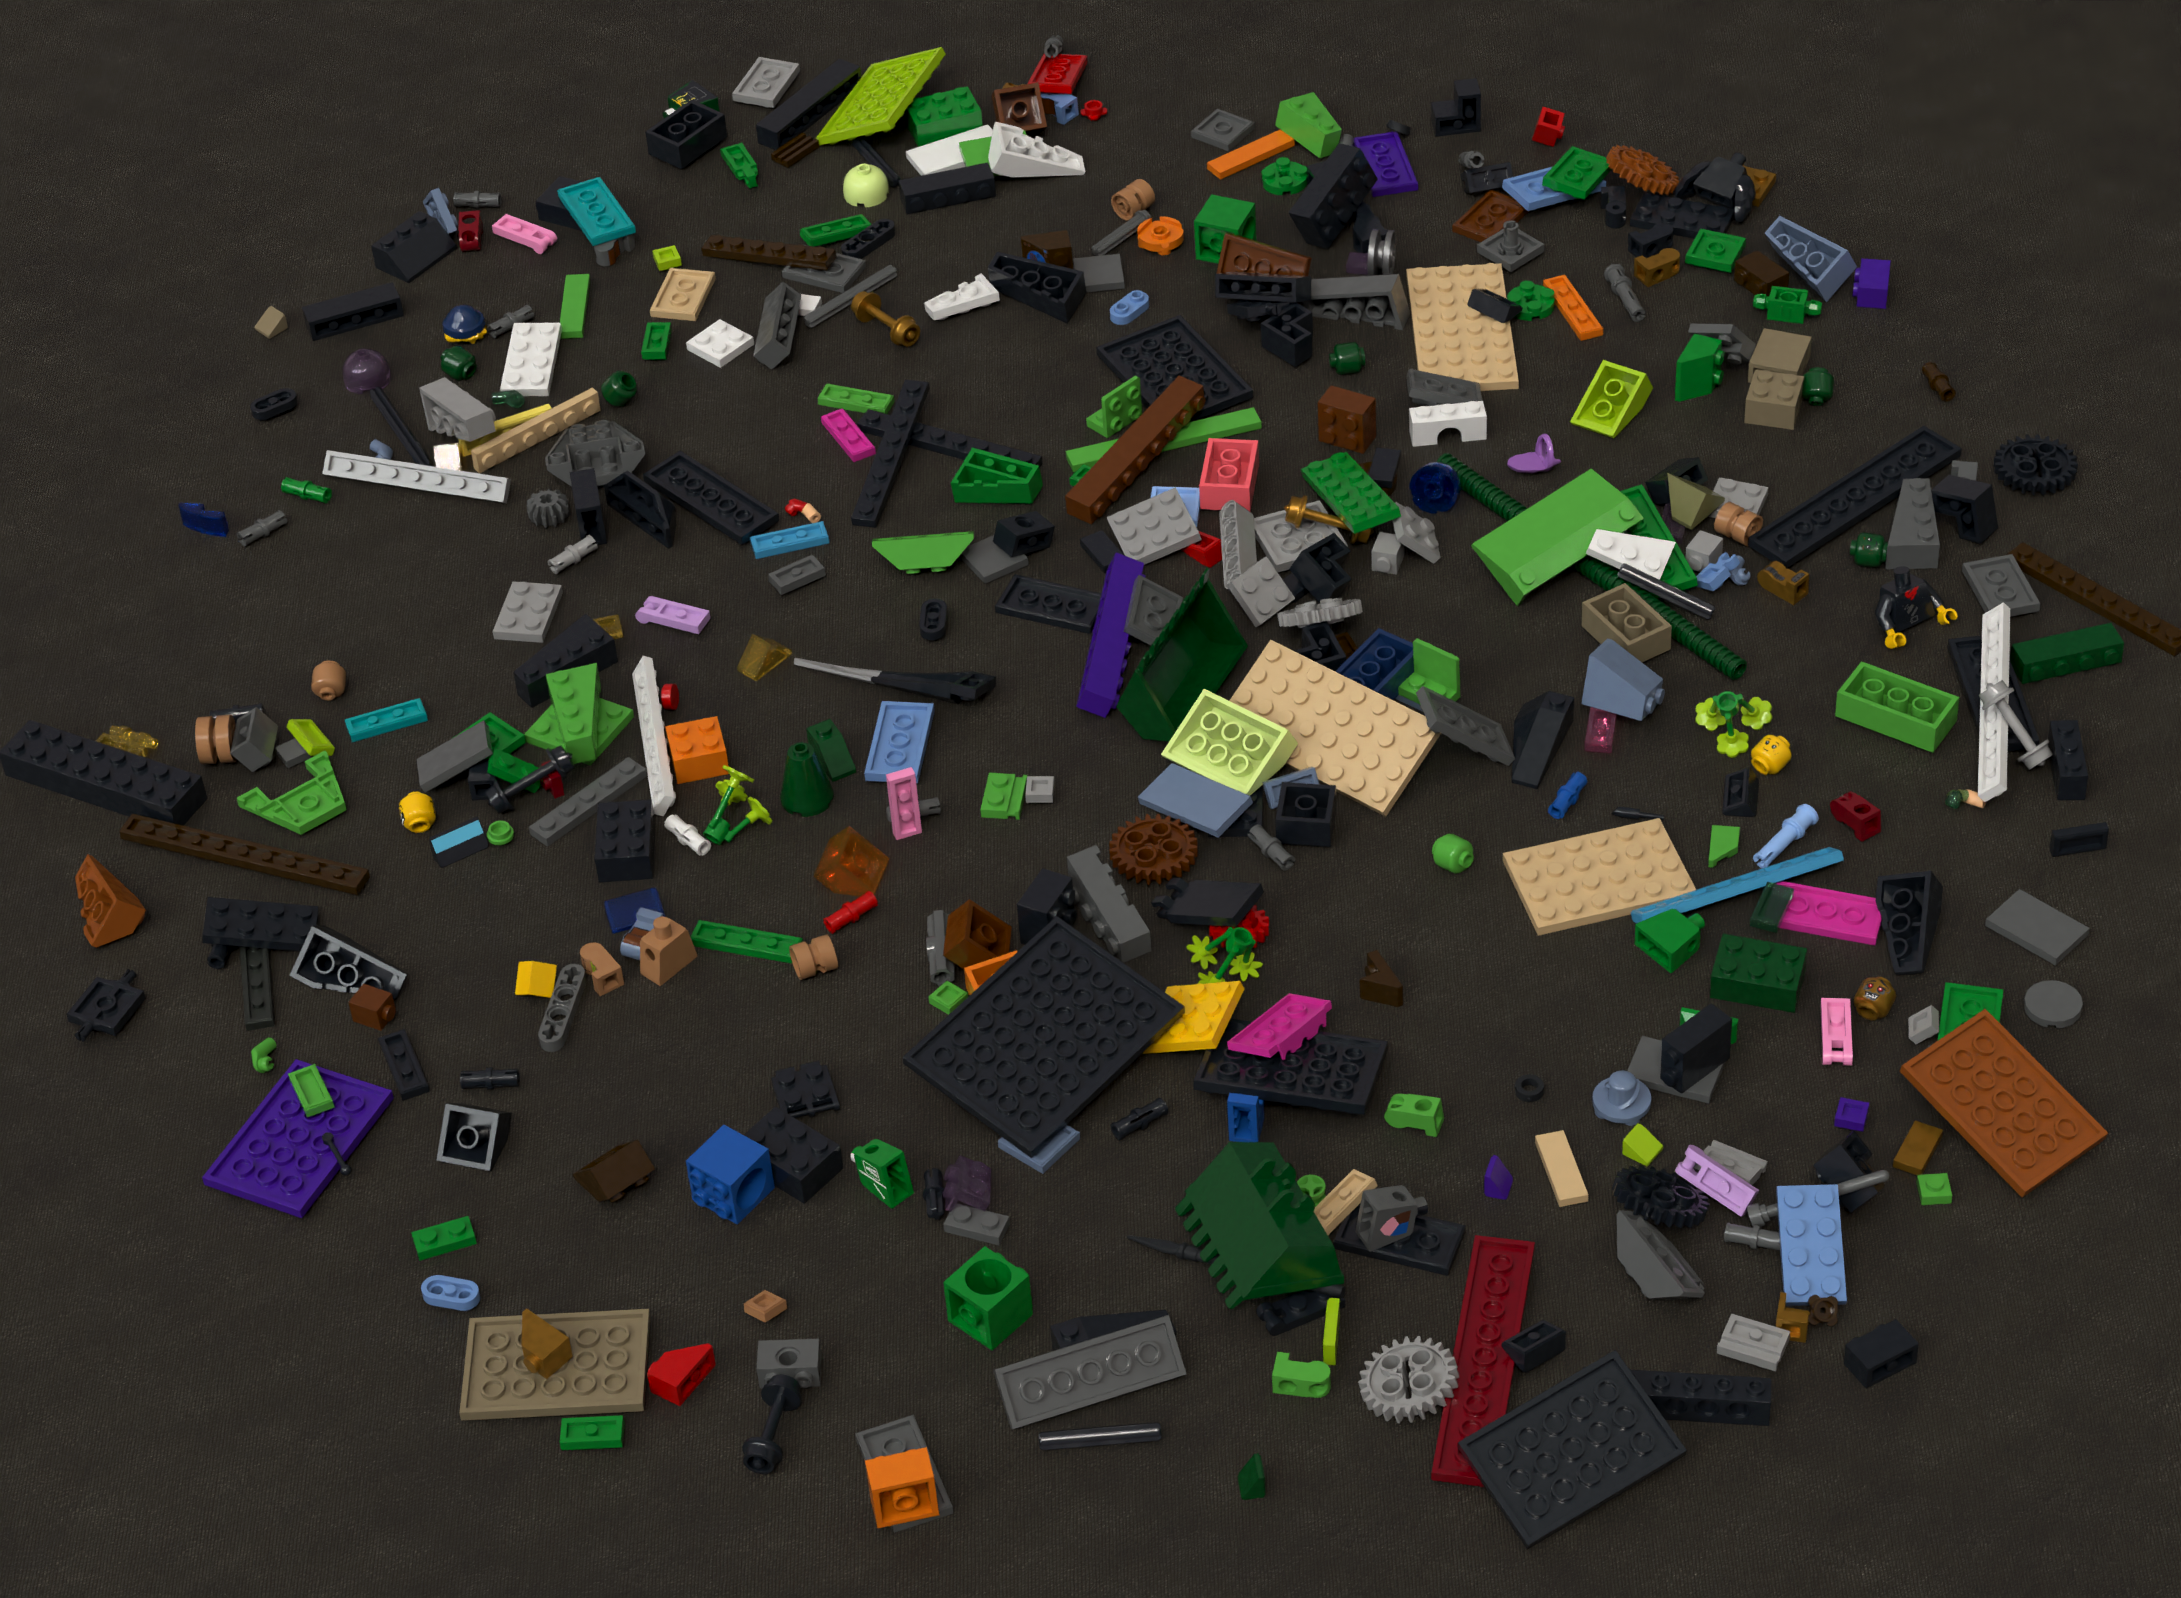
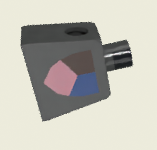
M1402 1185L1365 1190L1362 1193L1355 1232L1369 1252L1410 1236L1413 1233L1415 1218L1427 1214V1202L1422 1196L1413 1198L1406 1187Z

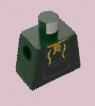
M692 80L668 96L669 109L663 112V117L666 118L690 100L720 112L718 97Z

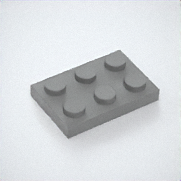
M758 57L733 91V101L774 108L799 74L800 65L798 63Z
M513 581L493 629L494 639L543 643L563 594L562 585Z

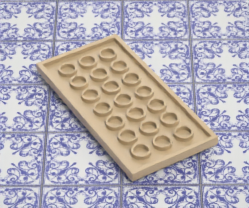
M1466 264L1462 266L1406 269L1418 370L1477 382L1480 384L1481 391L1519 389L1510 320L1506 323H1501L1467 305L1472 289H1488L1506 298L1502 264Z
M1273 640L1269 641L1230 699V702L1290 731L1298 745L1285 763L1286 766L1295 771L1315 767L1319 783L1323 785H1336V792L1385 817L1441 734L1433 732L1427 726L1426 716Z

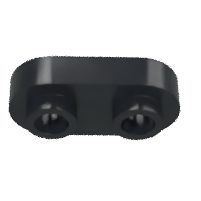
M283 388L254 400L250 404L252 416L255 419L265 421L285 411L292 410L298 403L296 392L290 388Z
M937 598L926 600L922 604L919 622L921 636L924 639L934 641L945 635L947 624V605L943 600Z

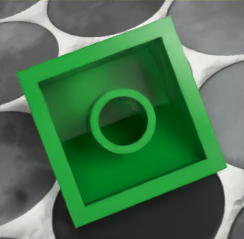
M1699 334L1692 336L1677 360L1675 401L1681 402L1711 394L1716 385L1721 384L1724 374L1723 370H1721V364L1725 352L1722 351V340Z

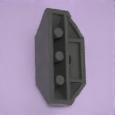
M1619 1210L1617 1213V1258L1624 1265L1626 1273L1633 1277L1641 1287V1292L1653 1300L1702 1298L1705 1294L1704 1283L1672 1242L1655 1226L1645 1221L1643 1215H1633L1634 1211Z

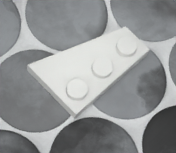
M981 273L975 276L976 281L970 284L967 282L959 284L957 291H946L924 303L925 310L933 320H944L950 315L966 313L970 309L989 306L993 302L999 301V292Z

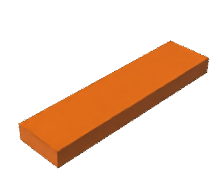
M1280 129L1207 162V169L1221 180L1295 146V141Z
M1566 275L1543 280L1544 287L1554 290L1555 305L1580 341L1603 335L1602 326Z

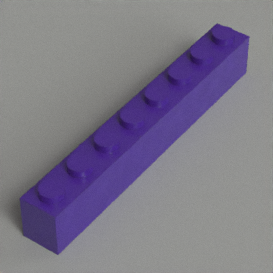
M1117 552L1106 571L1076 705L1080 709L1106 718L1110 708L1113 710L1116 708L1120 697L1116 692L1120 690L1123 683V677L1120 674L1122 675L1125 670L1127 660L1124 657L1127 656L1131 646V642H1128V640H1130L1132 635L1124 632V626L1134 580L1138 575L1144 578L1146 576L1142 574L1143 562Z

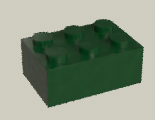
M1722 934L1711 974L1710 998L1795 1013L1806 972L1807 948Z

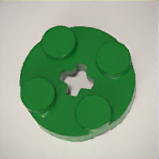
M1286 157L1278 158L1275 163L1266 166L1261 172L1264 189L1275 195H1283V192L1290 191V195L1296 194L1307 186V167L1292 162Z
M1522 281L1520 286L1513 288L1507 295L1508 300L1523 307L1522 311L1515 316L1517 319L1532 321V317L1537 316L1543 319L1554 311V290L1534 284L1532 281Z

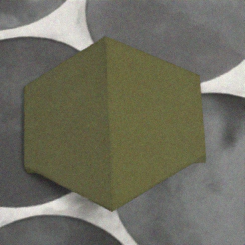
M1667 473L1672 520L1690 530L1695 528L1725 501V497L1702 485Z

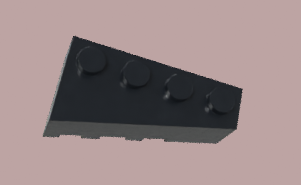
M1001 252L995 254L988 266L990 283L997 291L1067 324L1086 293L1084 271Z
M584 614L513 672L518 696L533 708L550 699L546 674L597 663L598 672L617 663L618 658L614 638L591 617Z

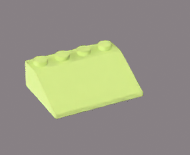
M1203 689L1161 755L1192 772L1250 796L1263 785L1262 782L1270 779L1285 765L1298 742L1288 729Z

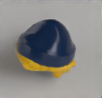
M469 305L455 306L442 322L447 342L466 341L474 344L477 339H482L483 335L487 333L483 314Z

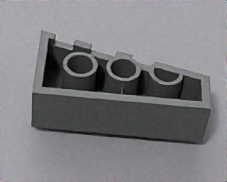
M1399 274L1311 279V300L1303 301L1305 308L1312 312L1313 317L1333 320L1346 318L1352 323L1359 324L1360 321L1372 322L1373 326L1383 327L1385 324L1394 326V329L1398 330L1404 329L1410 315Z

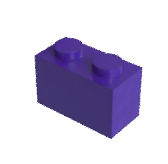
M1861 258V267L1855 269L1853 297H1857V307L1886 309L1891 260Z

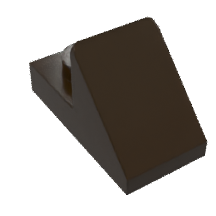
M1378 950L1367 953L1366 977L1359 980L1360 998L1394 1007L1403 1006V985Z

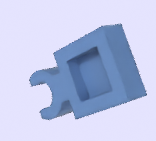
M1725 552L1718 558L1716 564L1710 563L1696 576L1697 587L1710 591L1720 588L1723 582L1731 575L1729 571L1735 569L1740 564L1737 556L1734 554L1729 557L1728 553Z

